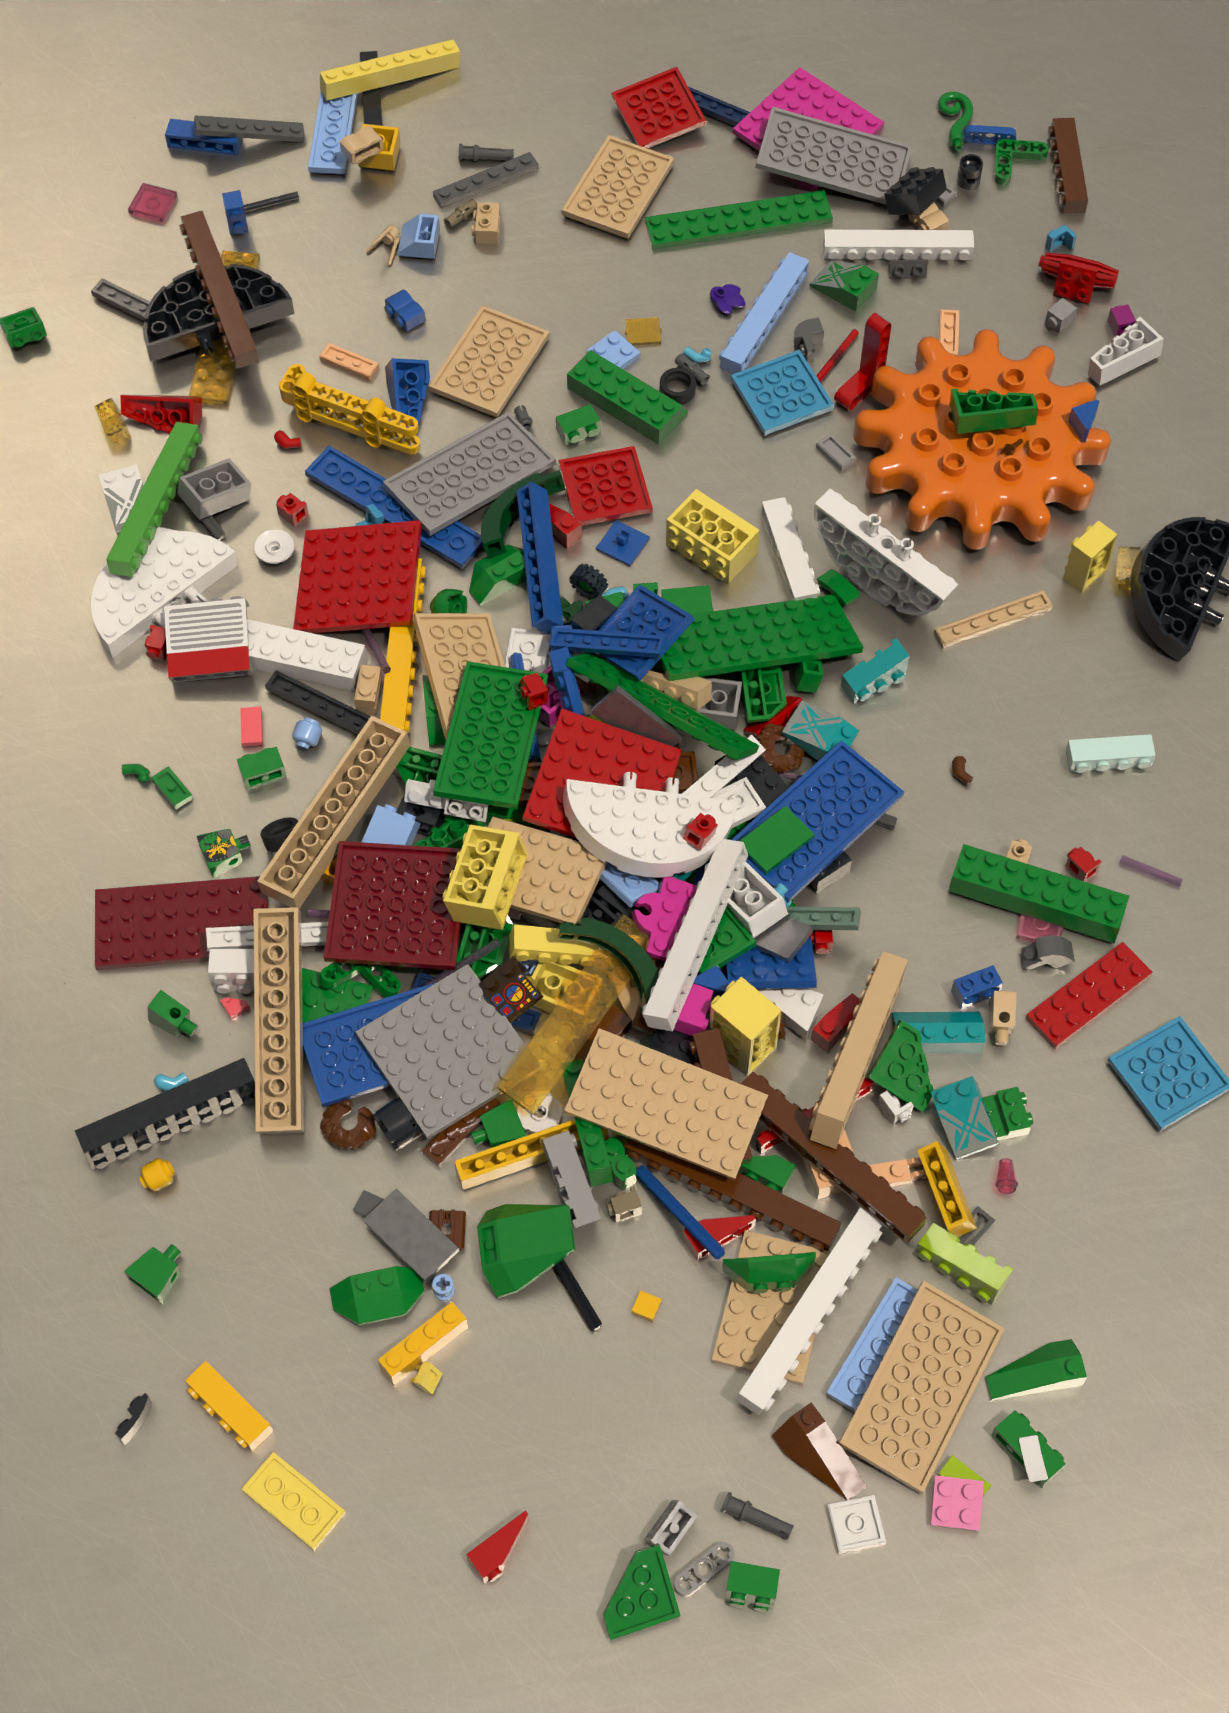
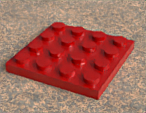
M678 67L611 93L612 99L634 141L641 147L650 148L706 125V119Z
M635 446L558 460L572 515L581 526L653 512Z

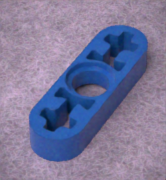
M969 125L964 129V140L967 143L996 145L1001 139L1016 140V130L1011 127ZM991 133V134H994L995 136H993V137H987L986 134Z

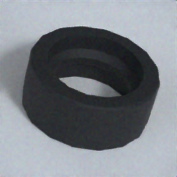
M678 367L671 368L660 377L659 392L681 405L686 404L695 396L696 380L689 370ZM672 381H683L689 385V388L682 392H674L669 390L666 385Z
M287 817L275 820L261 830L260 836L267 851L278 852L298 823L296 818Z

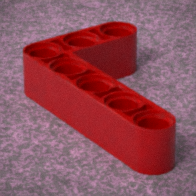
M873 313L865 324L859 371L845 382L834 395V400L849 411L854 409L872 392L875 371L881 366H886L892 324L877 313Z

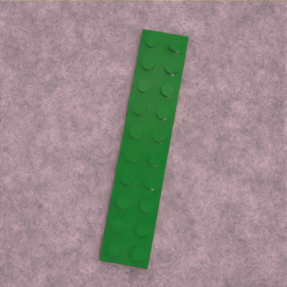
M825 190L645 217V225L652 250L833 222Z
M590 652L568 658L566 666L572 668L574 673L584 675L589 678L590 682L606 687L608 692H611L617 686L621 687L662 720L674 725L675 729L689 733L693 739L707 743L709 748L725 753L726 757L736 761L753 755L758 751V744L651 685L636 679Z

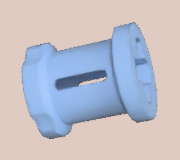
M440 1274L434 1278L432 1285L435 1297L440 1301L450 1300L455 1291L452 1278L447 1274ZM442 1285H446V1290H441Z

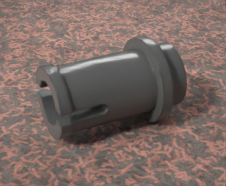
M519 405L514 409V413L518 422L528 430L532 427L533 420L528 416L526 407L522 405L521 410Z

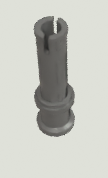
M459 144L458 158L459 160L473 159L474 161L479 159L509 161L514 158V149L482 148L478 145L463 146V144Z
M728 1492L720 1510L722 1513L728 1512L738 1517L741 1522L747 1520L787 1540L794 1526L753 1507L752 1503L748 1500L744 1502L732 1496L731 1492Z

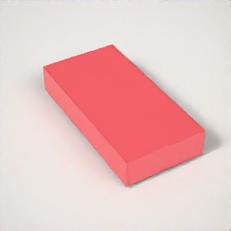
M261 706L240 708L242 747L263 745Z

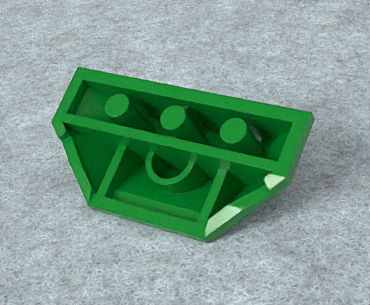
M508 544L505 546L506 553L489 559L486 556L475 562L469 593L479 606L527 581L524 551L522 548Z
M778 665L739 671L740 682H742L741 693L744 715L748 723L769 721L786 706L782 670Z
M423 675L429 747L445 746L446 740L428 675Z
M409 747L396 768L405 785L408 779L429 783L430 780L436 781L442 755Z
M507 915L503 930L467 924L457 956L456 970H453V972L469 964L476 976L480 978L498 969L503 964L509 944V934L514 926L510 917Z
M816 1252L723 1259L722 1270L747 1291L761 1294L768 1290L777 1289L779 1292H785L795 1288L815 1264Z
M400 1266L351 1275L329 1288L333 1311L358 1325L406 1316L420 1296L425 1293L423 1280L411 1268Z

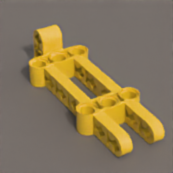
M301 364L291 365L279 383L281 399L286 404L295 406L296 415L300 420L311 422L314 419L365 438V441L374 448L385 445L410 455L420 451V439L416 436L419 430L417 419L387 408L381 399L372 397L368 401L316 382L315 377L306 372L305 367Z

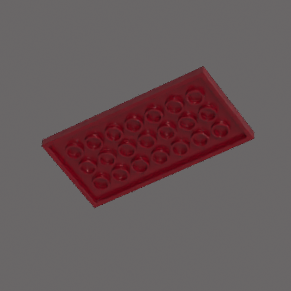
M260 876L95 889L96 970L209 961L210 951H207L206 928L254 926V909L269 908L268 896L262 894L257 882Z

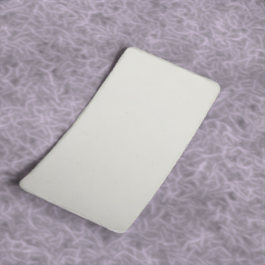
M1038 1436L1019 1438L1029 1481L1047 1480L1048 1476Z

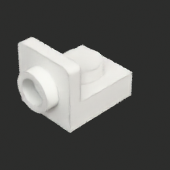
M888 1091L880 1094L878 1101L879 1106L893 1124L898 1121L904 1122L912 1115L914 1106L912 1102L900 1108L898 1099L894 1095L891 1096Z

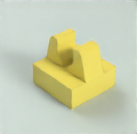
M423 1361L422 1365H417L416 1367L419 1371L416 1378L411 1377L410 1381L425 1393L433 1395L443 1373L433 1364Z

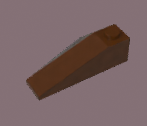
M812 1402L793 1414L771 1435L787 1458L795 1461L809 1474H813L824 1482V1485L846 1501L867 1488L844 1449L838 1445V1440Z

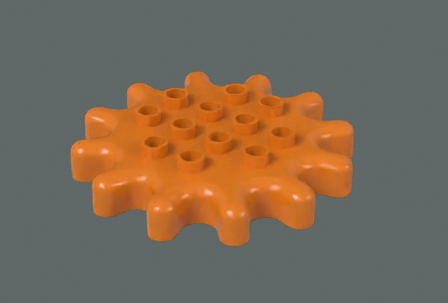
M984 329L979 331L974 338L972 352L960 356L949 353L937 338L931 336L924 337L917 345L915 366L919 372L906 374L891 366L879 367L873 377L872 396L888 408L885 410H862L856 416L853 432L855 442L861 446L876 447L885 451V454L875 457L869 462L865 481L866 488L876 494L894 489H903L909 492L912 498L907 506L905 523L912 531L922 532L927 530L939 517L955 518L962 524L964 544L971 549L984 548L988 544L992 525L1001 521L1015 524L1027 540L1033 542L1041 541L1047 535L1051 520L1049 509L1045 504L1059 502L1073 510L1081 511L1089 507L1095 488L1094 481L1089 475L1080 471L1075 466L1100 465L1107 458L1111 438L1107 431L1100 428H1091L1086 442H1083L1068 421L1073 407L1095 400V387L1088 382H1078L1070 386H1058L1052 383L1049 379L1054 367L1055 354L1050 347L1044 345L1034 348L1024 359L1012 360L1006 358L999 351V338L993 330ZM951 389H958V392L968 393V390H977L976 393L989 394V391H997L1000 395H1006L1008 392L1034 394L1038 405L1036 425L957 434L949 406ZM1019 439L1023 440V443L1016 448L1013 456H1008L1005 453L1000 454L1005 444L1012 445Z

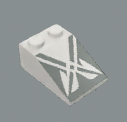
M137 464L98 475L116 533L121 531L144 486Z

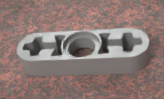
M720 1542L677 1575L674 1582L676 1593L681 1597H689L728 1567L731 1561L734 1560L735 1552L733 1547L729 1543ZM721 1549L723 1552L728 1550V1559H719L717 1561L719 1567L716 1568L714 1562L709 1557L712 1556L713 1560H715L719 1556L718 1550ZM707 1563L710 1565L712 1571L708 1576H702L698 1573L697 1567L700 1564ZM693 1571L696 1579L690 1583V1589L683 1588L681 1590L679 1588L681 1586L680 1580L683 1579L686 1582L691 1579L692 1574L690 1572Z

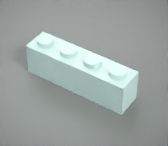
M1151 734L1069 740L1066 747L1069 772L1083 773L1092 770L1106 771L1108 769L1125 770L1135 767L1144 769L1152 766L1156 757Z

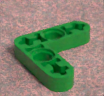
M999 140L995 148V182L1000 185H1006L1010 182L1012 158L1044 160L1048 155V145L1039 141ZM1018 148H1025L1026 151L1021 152ZM1006 160L1008 163L1001 164L999 161Z
M333 962L322 969L319 977L321 986L332 989L361 973L385 998L399 994L401 989V982L385 965ZM347 965L352 970L344 971L341 969V966ZM371 971H380L382 975L374 976Z

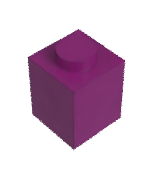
M1127 304L1110 308L1107 321L1116 337L1124 333L1125 328L1129 325L1132 326L1136 319Z

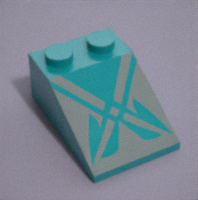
M801 701L781 733L819 761L841 740L848 746H851L859 730L843 718Z
M973 1076L930 1091L957 1160L999 1145L980 1088Z

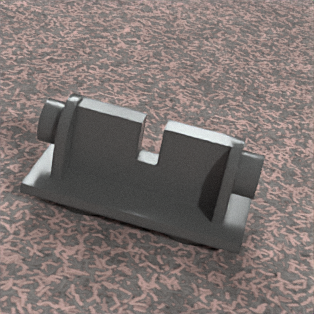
M928 259L890 260L889 278H927Z

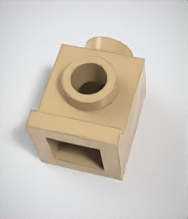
M1023 839L1012 840L1006 857L1027 864L1033 846H1030Z

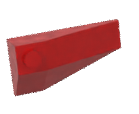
M120 395L121 415L140 423L148 424L157 430L170 434L176 422L195 424L199 427L202 418V397Z

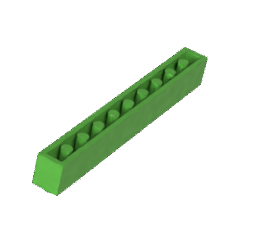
M181 422L175 423L106 558L110 574L133 577L136 570L140 568L141 560L146 555L148 546L153 541L155 532L160 527L162 518L167 513L171 500L175 497L179 485V477L184 476L185 472L188 471L189 464L192 458L195 457L196 449L202 443V434L199 431L198 425Z

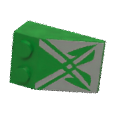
M831 260L813 279L810 287L857 312L877 289L879 273L861 264Z

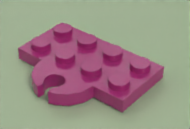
M662 877L658 893L644 894L634 904L636 907H645L649 912V915H643L639 910H634L632 917L635 925L648 935L645 951L650 957L666 962L667 953L674 944L675 934L679 932L683 916L689 910L690 900L694 898L697 892L696 885L673 877Z

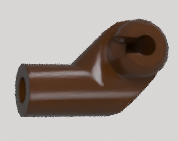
M575 675L578 689L586 694H593L597 689V684L590 681L587 683Z
M956 756L952 760V774L968 786L972 782L973 777L965 772L966 759L963 756Z

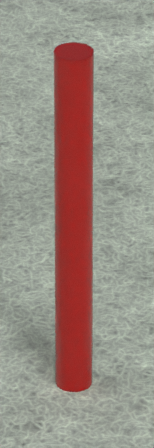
M856 329L851 331L816 375L820 382L859 335Z

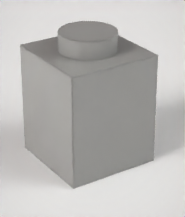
M1062 298L1048 309L1045 323L1060 333L1074 321L1077 308Z

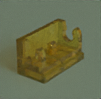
M112 398L94 406L107 437L110 436L115 443H118V435H123L126 440L131 438L121 411Z
M1118 547L1115 581L1116 583H1127L1119 584V589L1130 590L1132 568L1141 551V547Z

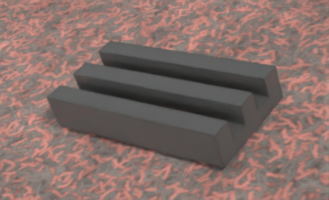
M979 1206L971 1213L973 1219L978 1213L981 1215L975 1223L977 1228L985 1219L988 1222L970 1241V1244L973 1246L977 1244L996 1221ZM977 1229L966 1233L959 1243L964 1245Z

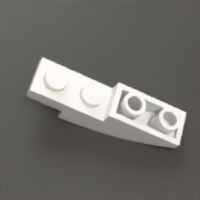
M408 779L404 802L444 809V814L486 822L488 805L433 796L435 780L425 783Z

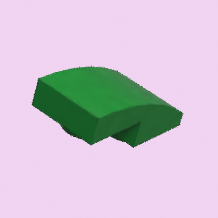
M833 569L817 578L818 585L829 590L837 598L838 602L845 606L861 597L860 592L845 577Z

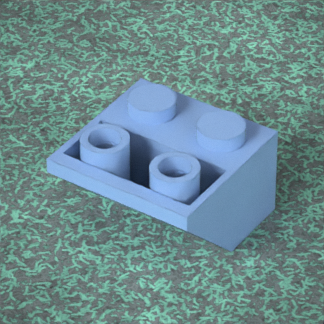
M419 214L403 224L398 256L435 259L440 232L439 215Z

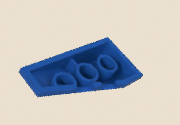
M392 358L385 366L386 384L391 407L395 411L416 418L419 426L421 410L430 381L428 360Z

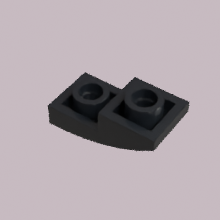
M146 1393L132 1400L129 1405L130 1407L127 1409L131 1418L125 1419L117 1427L118 1430L115 1434L124 1445L135 1436L150 1411L152 1402Z

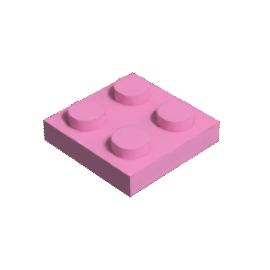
M935 1475L931 1525L980 1531L984 1481Z

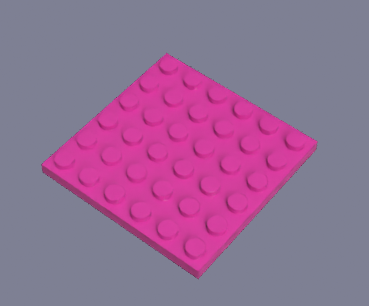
M799 67L733 128L732 133L760 151L772 107L876 135L884 127V121ZM808 183V184H810L811 186H813L814 188H816L817 190L821 187V186H818V185H814V184Z

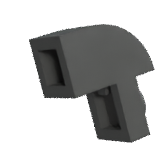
M819 317L802 321L796 326L794 331L793 349H799L808 363L814 362V346L823 344L824 330Z
M1061 936L1035 938L1036 943L1021 948L1024 968L1027 970L1044 964L1059 968L1075 962L1072 942Z

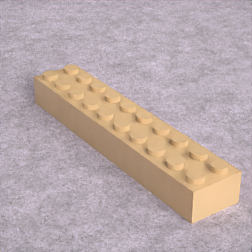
M373 716L370 717L257 882L262 894L291 908L298 907L300 909L338 853L339 841H346L410 747L406 731Z
M298 907L254 909L256 1132L258 1134L304 1133L301 911Z
M884 951L880 959H875L872 971L875 972L869 974L865 985L868 988L863 989L859 1002H862V1004L856 1005L853 1013V1018L855 1019L850 1020L846 1031L849 1035L842 1039L839 1048L842 1051L835 1056L833 1062L835 1067L832 1070L830 1069L826 1079L827 1084L823 1086L819 1099L821 1100L819 1103H816L812 1116L814 1117L809 1126V1130L812 1131L810 1140L834 1149L837 1148L900 990L908 959Z

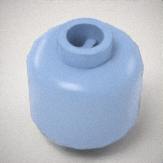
M306 717L303 720L297 721L292 734L293 740L297 742V747L308 750L309 747H316L322 734V728L319 726L320 723Z

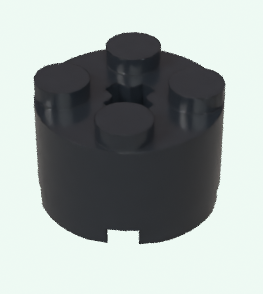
M399 1097L372 1115L395 1151L402 1149L423 1135Z

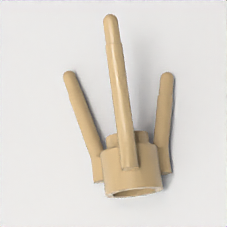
M388 225L383 233L372 242L366 253L369 254L381 241L387 245L393 243L388 260V266H390L397 245L400 242L398 238L400 231L394 225Z

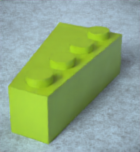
M933 1223L917 1244L915 1252L918 1253V1256L923 1261H930L937 1266L938 1271L943 1275H950L954 1278L960 1287L974 1292L980 1301L988 1302L992 1305L1008 1284L1013 1268L1008 1265L1002 1268L996 1264V1258L990 1255L983 1257L975 1246L970 1243H965L964 1245L959 1243V1237Z

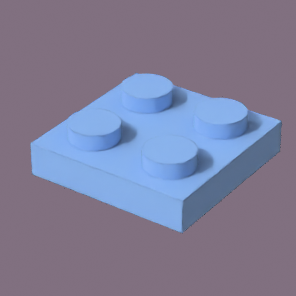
M615 330L587 349V353L592 350L621 369L626 368L640 358V351Z

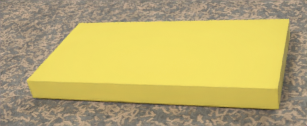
M274 1452L241 1488L247 1496L313 1551L316 1550L346 1514L344 1509Z

